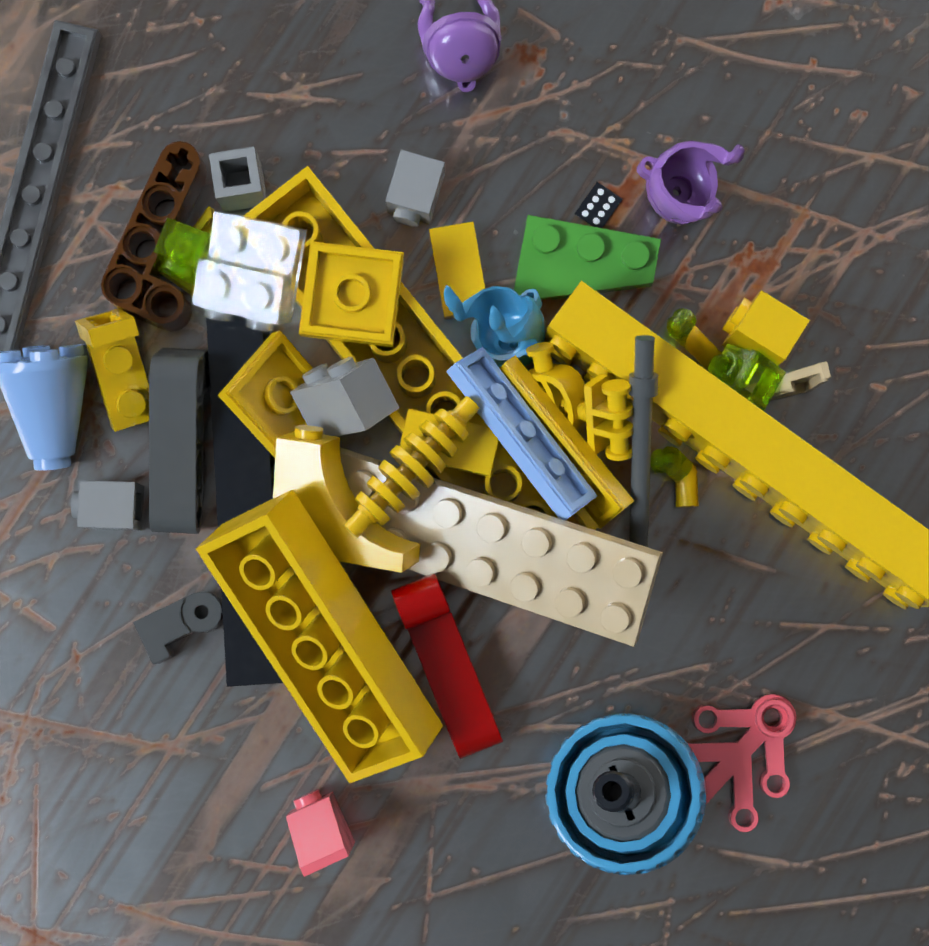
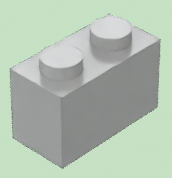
M348 357L328 367L327 363L319 365L303 374L302 377L305 382L290 391L306 424L323 428V435L341 436L366 431L399 409L374 358L355 362L353 357Z

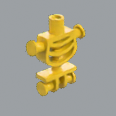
M541 342L529 346L526 349L528 357L533 358L534 367L529 370L530 374L579 434L586 426L587 443L593 451L598 454L605 449L606 457L614 461L630 459L632 457V445L629 444V437L633 435V424L625 420L633 414L632 404L627 402L626 396L631 391L629 381L624 379L608 380V375L599 374L585 384L580 373L572 366L553 364L551 353L554 351L553 344Z

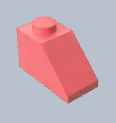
M316 789L293 800L296 808L286 815V820L303 876L310 875L348 857L355 844V840L333 791L321 796L319 789Z

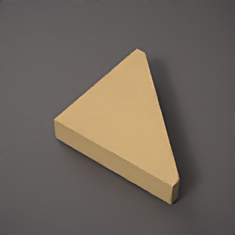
M825 361L734 390L753 404L811 392L831 378L828 362Z

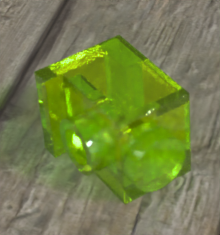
M167 217L153 252L162 261L159 268L161 273L203 288L219 246L210 233Z
M730 344L726 345L722 354L714 356L708 366V372L763 411H765L786 371L760 352L753 349L749 351ZM755 371L762 373L761 378L751 393L746 389Z

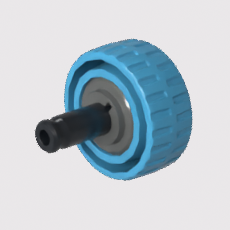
M618 713L598 717L586 725H581L574 730V734L563 741L560 745L561 749L558 754L554 755L551 761L552 767L546 779L548 787L545 798L546 805L549 806L551 824L555 826L558 832L557 836L561 842L567 845L573 855L586 862L587 865L608 873L636 875L660 869L671 863L688 848L703 821L706 807V785L703 771L696 755L677 732L664 723L650 717Z

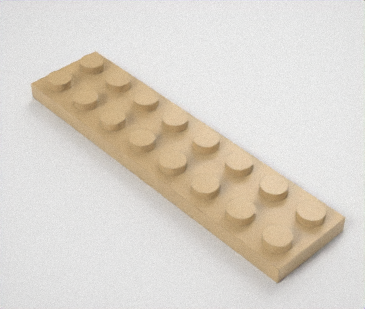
M340 447L344 475L354 497L356 498L360 491H362L370 498L374 492L366 483L371 476H375L382 483L387 480L378 469L382 461ZM434 478L435 482L428 489L413 479L411 483L418 489L421 495L412 501L400 493L397 497L406 507L399 513L393 511L389 506L384 510L391 520L384 524L383 528L406 540L421 543L419 562L408 570L426 576L435 573L440 581L632 647L638 642L663 552Z

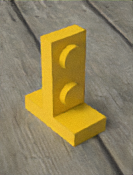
M117 308L75 320L79 336L86 343L108 418L114 432L148 422L149 383L135 339L139 332L134 317Z

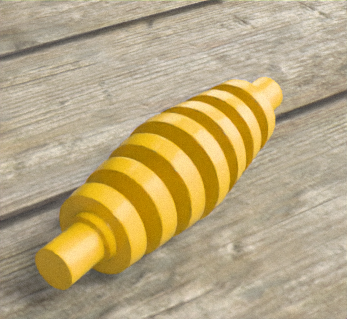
M465 396L453 410L447 412L441 408L433 414L439 422L437 427L427 420L419 426L420 431L426 437L424 441L414 433L406 436L404 441L413 452L409 454L398 445L389 452L400 466L396 469L388 461H382L378 469L387 480L382 483L375 476H371L366 484L374 493L369 498L360 491L355 498L359 504L358 510L344 524V527L358 539L372 523L378 522L383 526L391 520L384 512L388 506L396 513H399L406 507L397 497L400 493L412 501L421 495L418 489L411 483L413 479L428 489L435 480L425 467L428 465L434 471L441 474L446 464L438 453L441 451L449 458L454 456L458 449L451 439L454 437L462 443L469 435L465 429L467 427L466 423L480 410L479 406L471 398Z

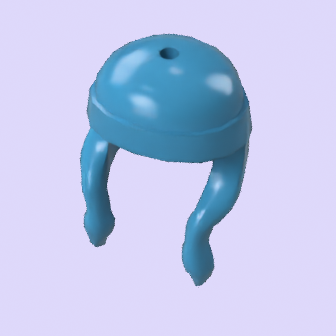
M446 285L444 301L448 309L453 313L454 318L461 322L470 317L475 318L471 325V340L477 350L483 347L499 368L515 355L524 366L529 365L533 361L532 357L527 356L526 349L531 345L544 342L546 333L545 319L540 310L542 301L537 290L528 289L519 295L511 288L493 286L479 291L462 303L451 287Z

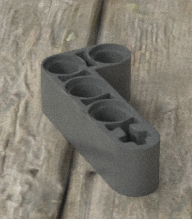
M162 348L151 359L149 371V524L152 532L199 534L203 517L204 394L210 387L208 350Z

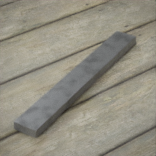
M58 20L54 21L0 224V351L19 350L102 36L97 29Z

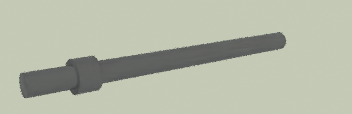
M640 335L635 337L634 372L629 374V383L631 384L629 395L633 396L631 497L634 500L630 504L629 541L648 547L653 397L658 395V374L654 372L655 338L649 335Z

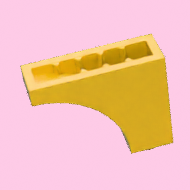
M299 425L295 426L294 432L276 438L273 498L293 489L339 562L400 573L419 562L421 543L401 538L387 531L378 523H372L358 539L344 527V524L358 510L359 504L356 502L344 475L340 455V437L323 435V428L318 426Z

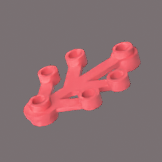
M776 694L761 696L754 702L751 709L717 710L710 705H700L692 714L694 727L707 734L717 731L719 727L749 728L737 742L688 743L699 762H718L704 777L706 804L733 776L734 805L729 810L728 819L730 824L740 832L752 831L759 821L758 813L753 807L751 755L763 742L767 770L760 776L759 784L761 790L772 798H780L786 795L790 788V780L785 774L783 739L791 734L796 725V712L789 700ZM774 708L779 713V721L773 726H768L765 723L764 715L767 710ZM709 710L714 714L715 720L710 727L704 728L699 723V716L703 711ZM779 775L782 779L781 788L774 792L770 791L767 787L769 777ZM741 809H748L751 813V820L746 825H738L735 819L737 812Z

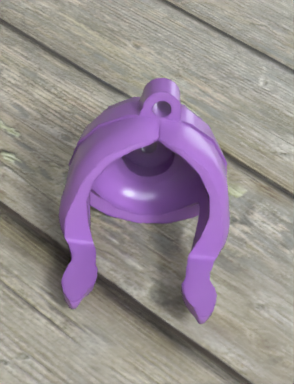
M419 0L423 8L418 19V31L427 61L439 75L457 82L461 91H472L475 88L476 79H480L489 72L499 57L502 37L498 9L492 0H477L484 15L476 12H458L443 16L433 23L435 0ZM464 55H468V56H469V57L466 58V59H463V58H462V56H464Z
M693 140L677 143L660 154L658 158L645 157L637 166V173L646 180L648 200L658 215L666 221L678 225L693 223L698 220L707 219L714 213H719L722 210V203L715 197L718 180L717 170L713 162L728 166L739 163L744 157L745 149L740 144L736 145L731 152H728L723 147L712 143ZM645 165L649 166L650 170H647ZM673 190H677L679 195H674Z

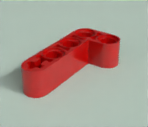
M430 574L391 590L397 610L406 630L409 632L459 758L463 759L502 743L503 739L436 574Z

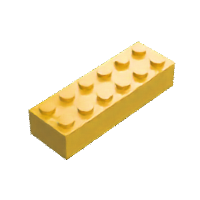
M293 489L221 524L196 548L205 565L349 784L422 758L443 727V724Z

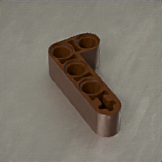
M182 141L170 143L160 153L101 282L103 295L116 308L127 312L139 320L170 332L179 331L188 324L192 314L191 304L179 289L172 284L160 280L162 275L159 272L170 259L207 178L206 165L195 147ZM189 161L192 166L190 170L181 169L178 174L175 170L177 165L185 166ZM177 184H178L179 187L181 188V190H182L181 192L177 191V189H176ZM167 199L174 200V209L170 214L163 217L155 216V208L159 202ZM149 239L155 241V249L151 255L145 258L136 257V249L141 242ZM127 280L136 281V289L131 297L127 299L117 298V290L121 283ZM167 298L177 299L178 306L173 315L166 318L158 316V307L163 300Z

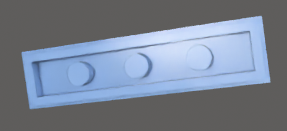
M483 347L457 361L446 371L464 396H468L479 406L480 410L477 413L559 519L566 521L597 497L591 486Z

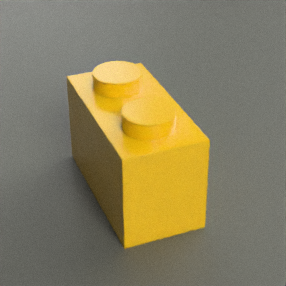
M761 290L752 301L744 297L739 306L735 307L722 330L728 333L722 346L768 374L786 360L810 320Z

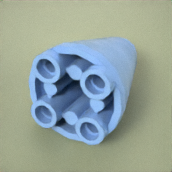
M86 344L59 346L60 353H58V349H51L50 345L23 347V356H21V350L0 351V388L27 457L33 460L34 470H55L72 466L71 456L75 454L89 363Z

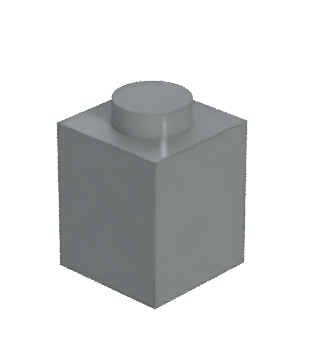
M254 146L209 153L215 199L223 212L253 208L267 198L262 163Z
M400 150L385 200L387 213L393 214L395 221L413 227L419 226V222L431 224L445 177V162Z
M79 480V491H74L71 499V514L73 519H77V527L97 530L142 531L144 485L136 482Z

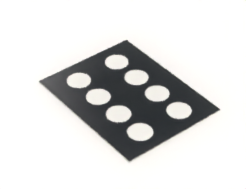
M596 182L574 214L593 227L603 228L623 199Z

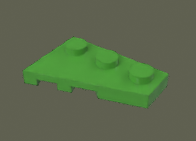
M528 215L514 291L521 295L528 289H535L538 291L541 300H556L568 298L581 280L598 293L650 287L654 282L661 239Z

